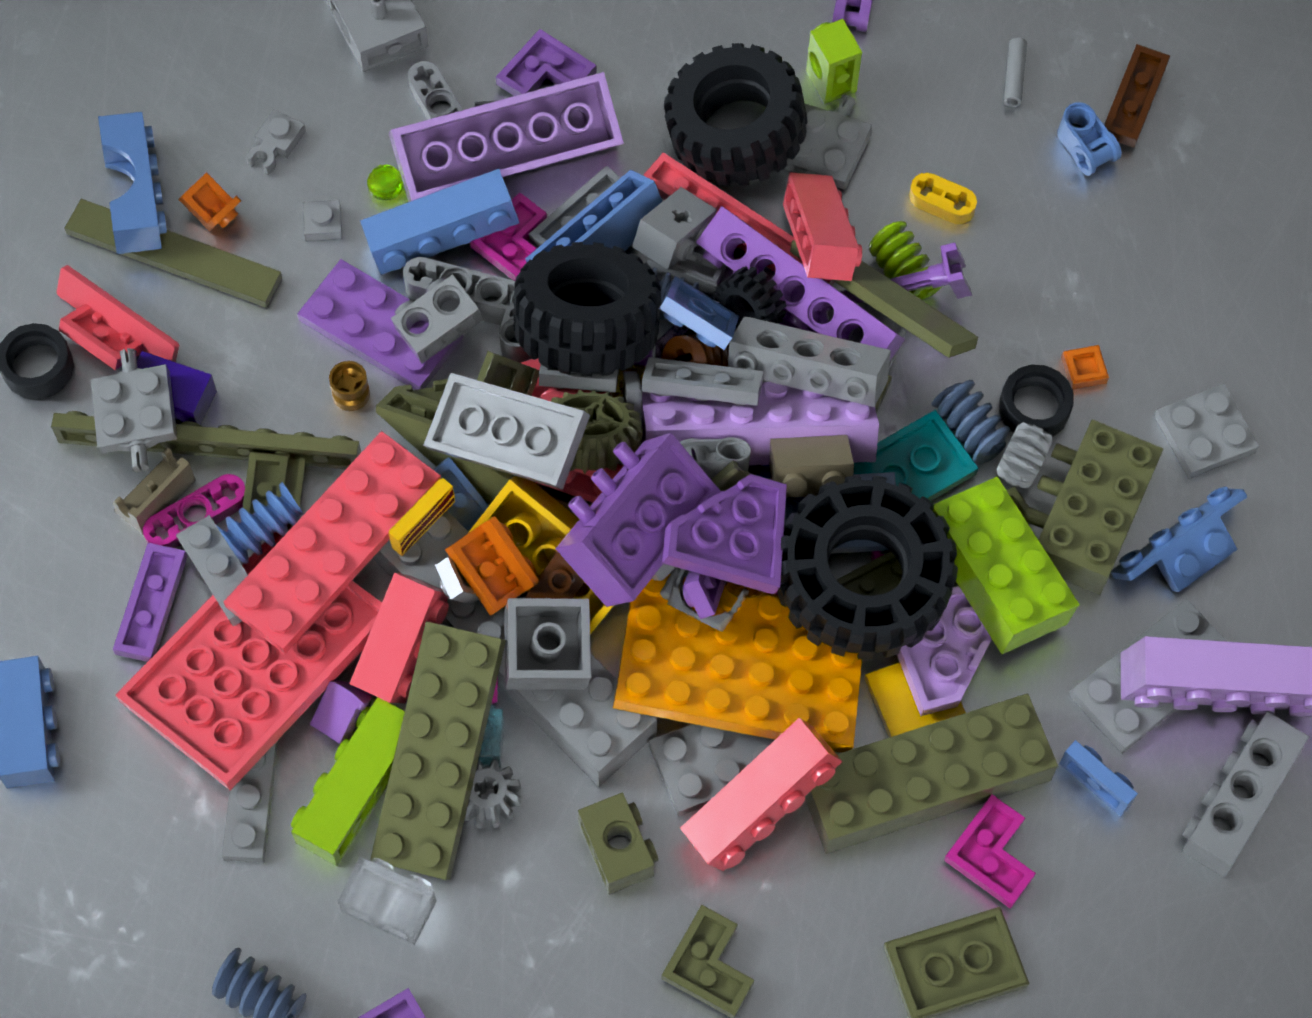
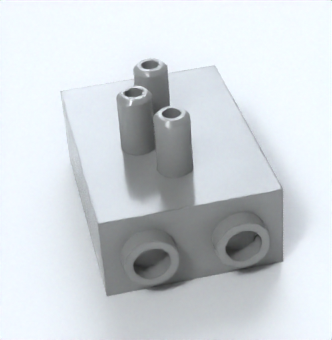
M326 0L363 72L428 47L426 26L412 0Z

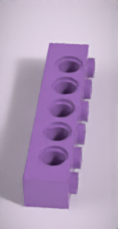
M721 206L696 241L699 246L706 250L702 257L719 269L725 264L736 272L738 269L747 266L748 269L751 267L757 268V274H759L766 266L775 264L776 272L772 278L776 282L774 289L776 291L781 289L783 293L779 300L785 301V309L792 313L788 320L802 330L807 331L811 327L819 334L849 340L852 330L862 328L864 336L860 343L891 350L890 360L905 341L902 336L825 280L807 278L803 264L723 206ZM742 243H746V254L743 258L735 260V248ZM803 285L805 288L803 298L798 302L792 303V290L796 286ZM828 306H832L834 309L832 320L826 324H821L819 319L821 311Z

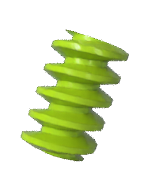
M904 221L886 225L872 238L869 244V252L873 257H876V263L883 269V274L889 279L928 270V267L925 266L930 259L927 254L918 255L922 249L920 243L910 244L915 236L912 231L903 232L907 227V223ZM928 286L909 292L921 300H925L938 292L943 286L937 288Z

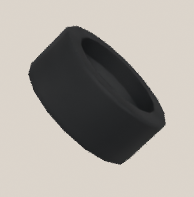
M37 323L19 326L8 333L0 343V373L11 391L21 397L30 399L50 397L62 390L71 379L74 368L72 353L61 333L51 326ZM46 345L56 351L58 357L56 364L49 372L42 376L34 378L21 377L14 370V360L20 352L28 347Z
M1031 364L1018 368L1008 377L999 399V413L1004 425L1008 426L1013 433L1019 424L1025 422L1044 429L1043 431L1054 437L1064 429L1070 417L1074 403V392L1069 381L1059 371L1046 365ZM1026 386H1040L1049 390L1058 401L1056 414L1043 420L1032 419L1023 415L1014 404V396L1017 390Z

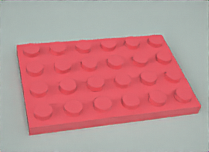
M277 532L274 533L277 544L283 536ZM264 542L261 545L263 554L257 555L253 553L249 557V563L242 565L247 574L260 563L273 547ZM351 581L290 650L284 654L245 622L242 621L232 626L212 595L115 696L120 703L231 791L326 690L329 682L334 681L363 651L382 602L354 581Z

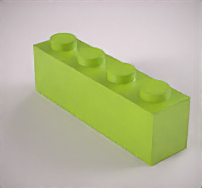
M378 697L371 707L367 706L365 710L361 711L356 721V727L358 728L350 740L346 738L339 745L334 757L336 762L329 773L323 772L313 788L314 797L307 807L301 806L291 822L293 829L291 832L296 844L338 866L387 788L405 711Z

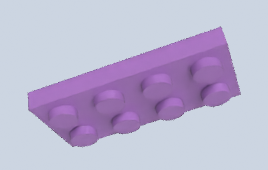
M342 259L338 261L297 313L300 322L406 385L411 384L414 390L427 387L464 338V335L460 336L421 364L397 332L391 320L396 315V309L410 299ZM418 321L412 325L410 332L414 334L423 333L428 328L429 323Z

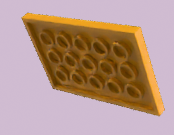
M671 574L663 581L651 579L636 599L629 603L613 709L773 740L777 739L798 718H801L817 730L833 751L843 753L853 749L862 659L857 658V653L845 652L844 657L831 653V646L823 642L817 646L808 640V631L803 626L796 629L788 618L789 608L781 605L778 595L766 593L757 597L746 598L745 601H742V606L737 609V613L733 615L734 617L723 632L667 604L668 600L661 597L660 592ZM726 585L724 586L715 615H720L724 612L728 613L738 597L727 591Z

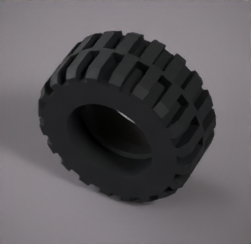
M732 43V47L723 48L722 45L713 47V52L706 55L701 52L693 57L694 62L692 64L686 63L677 72L679 79L674 77L668 87L669 94L664 99V117L677 158L683 162L685 167L697 173L711 183L714 179L717 181V185L730 187L731 183L746 186L750 185L749 181L759 179L761 182L770 178V173L773 171L779 173L788 166V158L793 160L800 151L799 144L805 141L807 133L806 107L799 78L795 75L794 69L788 62L782 61V56L774 51L769 50L768 53H765L764 47L753 44L750 48H746L743 43ZM751 101L766 107L761 116L755 121L740 128L719 129L706 124L709 117L716 110L732 102Z
M573 242L571 246L564 247L562 244L553 246L549 252L543 250L521 268L515 280V337L519 345L533 360L538 358L542 366L549 369L552 367L558 368L560 373L570 375L571 372L581 373V376L592 377V373H601L604 376L613 374L616 369L624 371L634 365V361L639 363L644 359L657 342L660 322L659 307L661 304V285L659 279L647 263H643L640 257L633 253L626 254L623 248L616 246L609 248L604 247V243L593 242V245H583V242Z

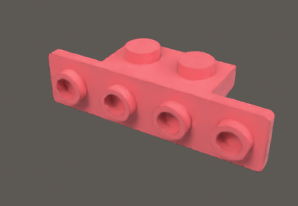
M69 265L60 269L56 293L61 299L76 308V310L60 319L58 329L60 332L114 370L122 367L120 351L125 349L128 354L127 348L135 349L136 357L144 351L176 362L179 350V343Z

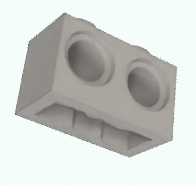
M453 274L447 279L439 278L427 287L426 293L416 301L408 300L396 309V315L391 318L395 329L421 364L483 321L479 308ZM455 299L460 302L454 311L446 312L441 310L443 303L447 300ZM418 321L429 323L428 328L423 333L414 334L410 332L412 325Z

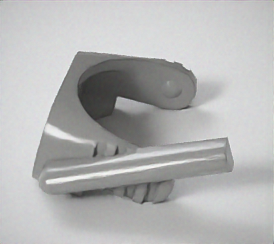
M676 567L660 592L661 597L668 600V605L723 632L734 617L733 615L737 613V609L742 606L741 603L745 601V595H748L749 590L745 588L742 590L736 603L728 613L724 612L720 615L700 619L698 614L688 606L683 595V580L688 570Z

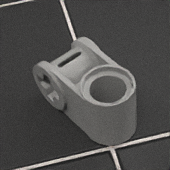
M690 438L680 442L691 456V450H695L696 455H694L693 459L710 479H713L733 460L738 463V467L743 471H748L751 448L746 441L740 438Z

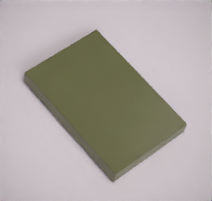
M1001 907L885 942L883 945L909 1018H932L1026 988L1030 984Z

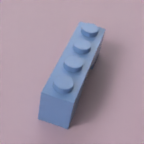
M142 112L98 116L105 167L120 171L134 181L131 188L124 195L109 202L117 254L162 249L160 234L167 233L164 211H156V205L163 204L160 182L152 183V176H159L156 154H148V148L155 147L152 126H144Z

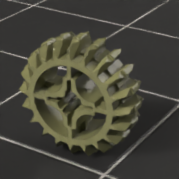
M579 389L577 394L564 392L562 398L554 397L551 399V402L583 410L590 415L570 471L581 469L584 474L588 470L597 471L601 468L616 471L618 464H624L613 453L614 448L619 443L626 442L635 453L640 447L643 433L640 413L634 411V404L625 403L623 397L613 398L610 392L599 394L596 393L595 389L591 393H584Z

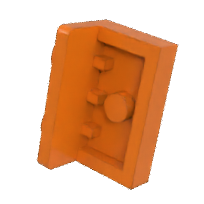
M495 516L445 549L489 615L496 613L506 606L508 598H517L540 582L535 575L536 570L533 563L520 553L513 542V536L509 528L499 522Z

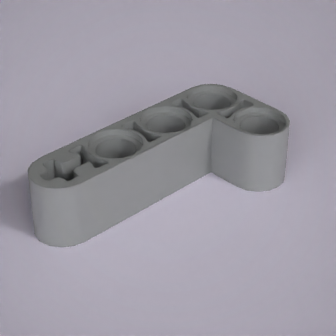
M425 257L413 258L405 264L403 278L406 294L410 300L416 301L426 293L427 287L437 279H447L453 274L479 308L483 321L500 325L499 338L502 356L519 363L531 358L519 343L509 341L515 338L514 280ZM491 296L500 298L494 302H488L485 300L486 298ZM455 299L447 300L443 303L441 310L447 312L454 311L460 302Z

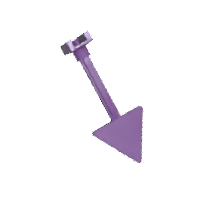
M955 242L940 246L942 263L928 266V270L891 278L892 281L907 291L928 286L937 288L950 285L957 299L972 296L971 288L964 277L962 269L966 267L965 260ZM803 285L796 286L792 290V303L798 302L803 298L805 293ZM847 290L840 291L856 304L864 302ZM828 306L821 311L819 316L821 324L829 322L828 312L834 310L832 306ZM784 308L783 310L786 311V315L779 324L798 328L788 320L792 313ZM809 327V329L807 330V331H811V332L817 333V332H816L815 330H813L811 327Z

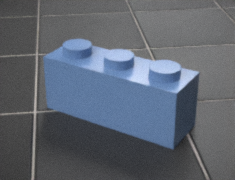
M39 656L0 661V780L7 789L55 781L54 767H60L59 748L57 743H52L51 730L57 729L56 711L54 705L49 706L48 692L54 691L53 674L51 668L44 667Z

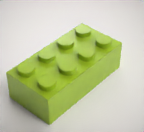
M998 476L934 504L933 513L936 517L943 516L950 527L947 537L954 540L956 544L957 556L954 564L958 567L956 582L1002 655L1068 624L1080 604Z

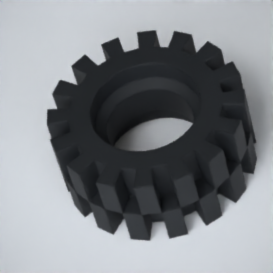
M745 266L738 269L715 290L717 293L714 295V300L739 316L735 330L744 316L779 324L786 315V311L783 310L786 307V302L779 300L783 296L781 289L776 291L774 289L776 282L773 279L768 282L766 280L767 274L763 271L757 274V268L755 267L748 269Z

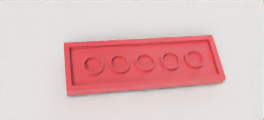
M381 431L223 601L225 607L286 654L390 540L389 530L441 479V475Z

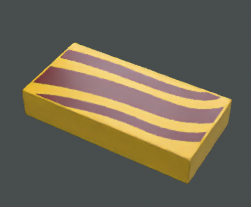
M444 478L439 479L389 530L393 550L403 556L455 503L453 485Z

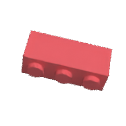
M393 574L349 683L350 685L389 703L406 704L425 623L427 621L441 624L448 612V597L442 589L410 575Z

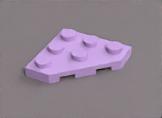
M959 586L953 587L947 607L932 631H927L923 640L912 648L907 645L902 646L899 654H897L920 716L958 707L992 640Z

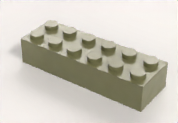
M1027 693L837 754L843 762L835 768L833 777L825 784L816 786L805 796V800L825 854H829L985 803L992 794L1000 798L1052 780L1058 764Z

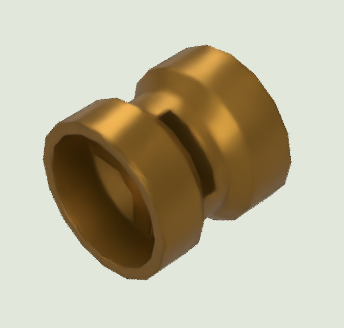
M343 361L332 368L329 382L335 404L345 411H356L364 407L369 401L370 390L363 366L354 361Z

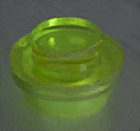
M384 164L375 167L367 179L370 194L379 200L394 199L401 194L404 188L400 172L391 165Z

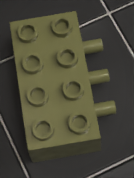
M1093 419L1088 426L1078 451L1056 443L1051 457L1071 465L1064 483L1042 475L1037 485V489L1057 497L1053 508L1048 515L1032 507H1027L1023 517L1027 523L1043 529L1038 540L1065 581L1101 596L1163 452V448Z

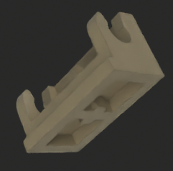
M168 447L161 453L163 460L124 499L117 497L113 502L115 513L142 535H144L143 527L145 522L154 514L175 503L196 481L190 463L183 457L177 460Z

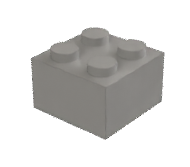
M508 598L504 610V635L506 640L505 689H586L591 679L589 599Z

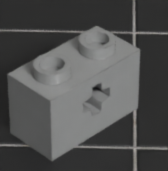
M680 187L640 219L632 247L669 270L680 260L684 262L689 258L694 248L698 246L696 241L716 215L717 209Z

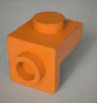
M207 172L178 199L209 232L217 224L225 228L239 214L234 208L242 201L237 195L232 199Z

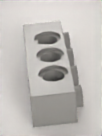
M744 316L729 342L728 367L763 371V381L875 407L888 382L891 350Z
M1268 711L1260 723L1252 719L1240 740L1247 743L1241 754L1233 751L1221 772L1227 775L1221 786L1213 783L1204 797L1202 804L1208 807L1202 818L1194 815L1184 830L1182 836L1187 838L1188 841L1181 852L1220 876L1225 877L1234 865L1310 736ZM1253 754L1264 755L1268 759L1270 766L1258 764L1254 760ZM1241 785L1249 791L1251 798L1238 796L1233 786ZM1221 817L1226 819L1231 825V831L1219 829L1214 822V818Z

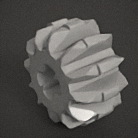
M1025 422L1019 424L996 469L997 476L1015 487L1018 486L1024 489L1030 487L1053 443L1052 435L1034 424L1030 425Z
M495 759L490 762L489 768H483V763L481 760H478L465 822L476 816L477 828H483L486 819H491L492 826L498 828L500 826V815L509 820L514 817L511 807L521 805V796L516 794L521 789V783L519 780L511 779L513 775L512 768L508 766L499 771V764ZM487 789H493L494 793H490L488 799L481 798V795L485 794Z

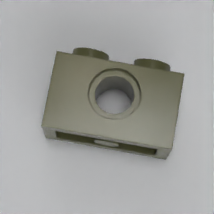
M623 792L578 810V823L609 895L654 877V863L659 861L655 847L650 838L643 840L638 826L643 825L639 810L634 802L627 803ZM616 835H623L631 843L626 848L616 849L609 844V840Z

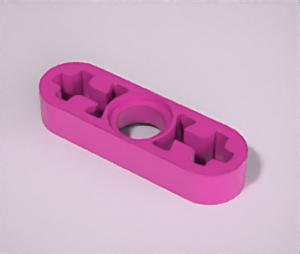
M222 475L154 514L145 522L143 527L146 542L171 548L179 547L181 544L176 534L181 531L173 518L178 516L184 528L183 530L197 522L187 520L185 513L190 507L195 505L203 506L207 510L205 517L210 515L215 524L237 513L243 507L244 482L236 475ZM229 488L232 492L235 491L236 497L230 500L227 496L223 495L222 491ZM211 496L218 507L215 511H213L212 505L208 500ZM162 527L168 532L169 536L162 540L160 536H157L155 530Z

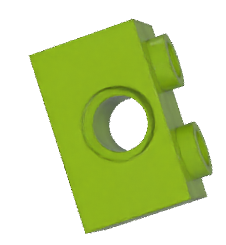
M844 19L832 23H822L810 31L806 73L824 105L840 99L842 95L848 96L857 92L862 51Z

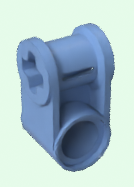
M1076 102L1066 107L1057 130V137L1071 154L1082 173L1090 176L1102 164L1108 161L1115 162L1121 158L1122 152L1119 142L1107 130L1089 105ZM1071 123H1076L1080 125L1082 128H1077L1073 126Z

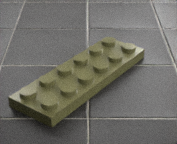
M426 621L370 861L443 880H451L505 648V639Z

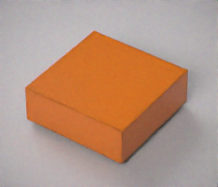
M1099 345L1062 352V363L1072 390L1107 384L1109 376Z

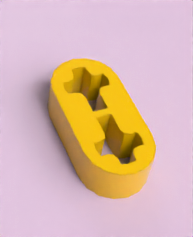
M921 173L912 180L909 198L911 203L918 209L954 224H965L974 217L977 199L975 194L968 188L932 173ZM926 187L931 188L932 192H929L927 196L920 194ZM959 201L965 203V206L960 210L954 208V205H957Z

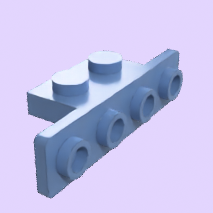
M1221 487L1211 492L1207 496V502L1199 508L1195 507L1183 512L1178 517L1179 522L1170 529L1166 528L1154 533L1149 538L1150 543L1141 550L1131 551L1121 557L1119 560L1120 565L1111 571L1114 579L1131 581L1154 564H1157L1170 589L1176 592L1182 591L1238 550L1220 516L1247 497L1244 489Z

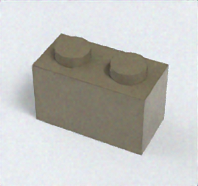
M848 435L770 439L769 472L771 480L787 484L786 498L806 497L808 494L816 496L819 493L820 486L831 481L836 482L837 485L844 483L845 477L853 476L854 461Z

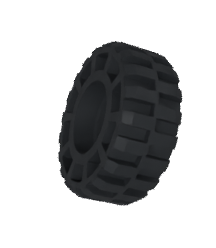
M859 475L845 477V481L842 484L837 485L836 482L831 481L820 486L818 495L808 494L799 503L797 512L790 514L784 526V536L781 537V550H783L781 583L777 592L781 605L789 608L788 618L796 629L803 626L808 631V640L817 646L823 642L832 647L831 653L843 657L845 652L857 653V658L864 660L872 659L874 653L880 652L883 653L884 657H890L899 654L902 646L907 645L912 648L923 640L925 633L932 631L940 621L957 578L958 567L954 564L957 549L955 541L947 537L950 527L943 516L936 517L933 513L935 505L925 496L919 499L912 494L913 488L901 482L899 486L886 483L887 478L873 476L872 480H861ZM851 540L873 541L883 545L894 554L903 572L902 579L896 588L887 593L872 596L857 594L842 586L835 579L828 565L829 556L833 549Z

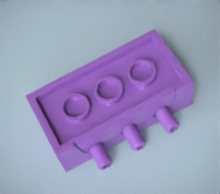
M672 433L644 441L635 453L626 442L619 443L614 448L613 453L624 466L613 479L602 468L592 474L591 480L602 491L593 504L589 506L581 496L574 497L568 504L569 508L579 518V521L555 549L606 607L631 602L636 599L663 565L665 528L668 524L682 514L685 515L694 510L701 503L720 492L719 488Z

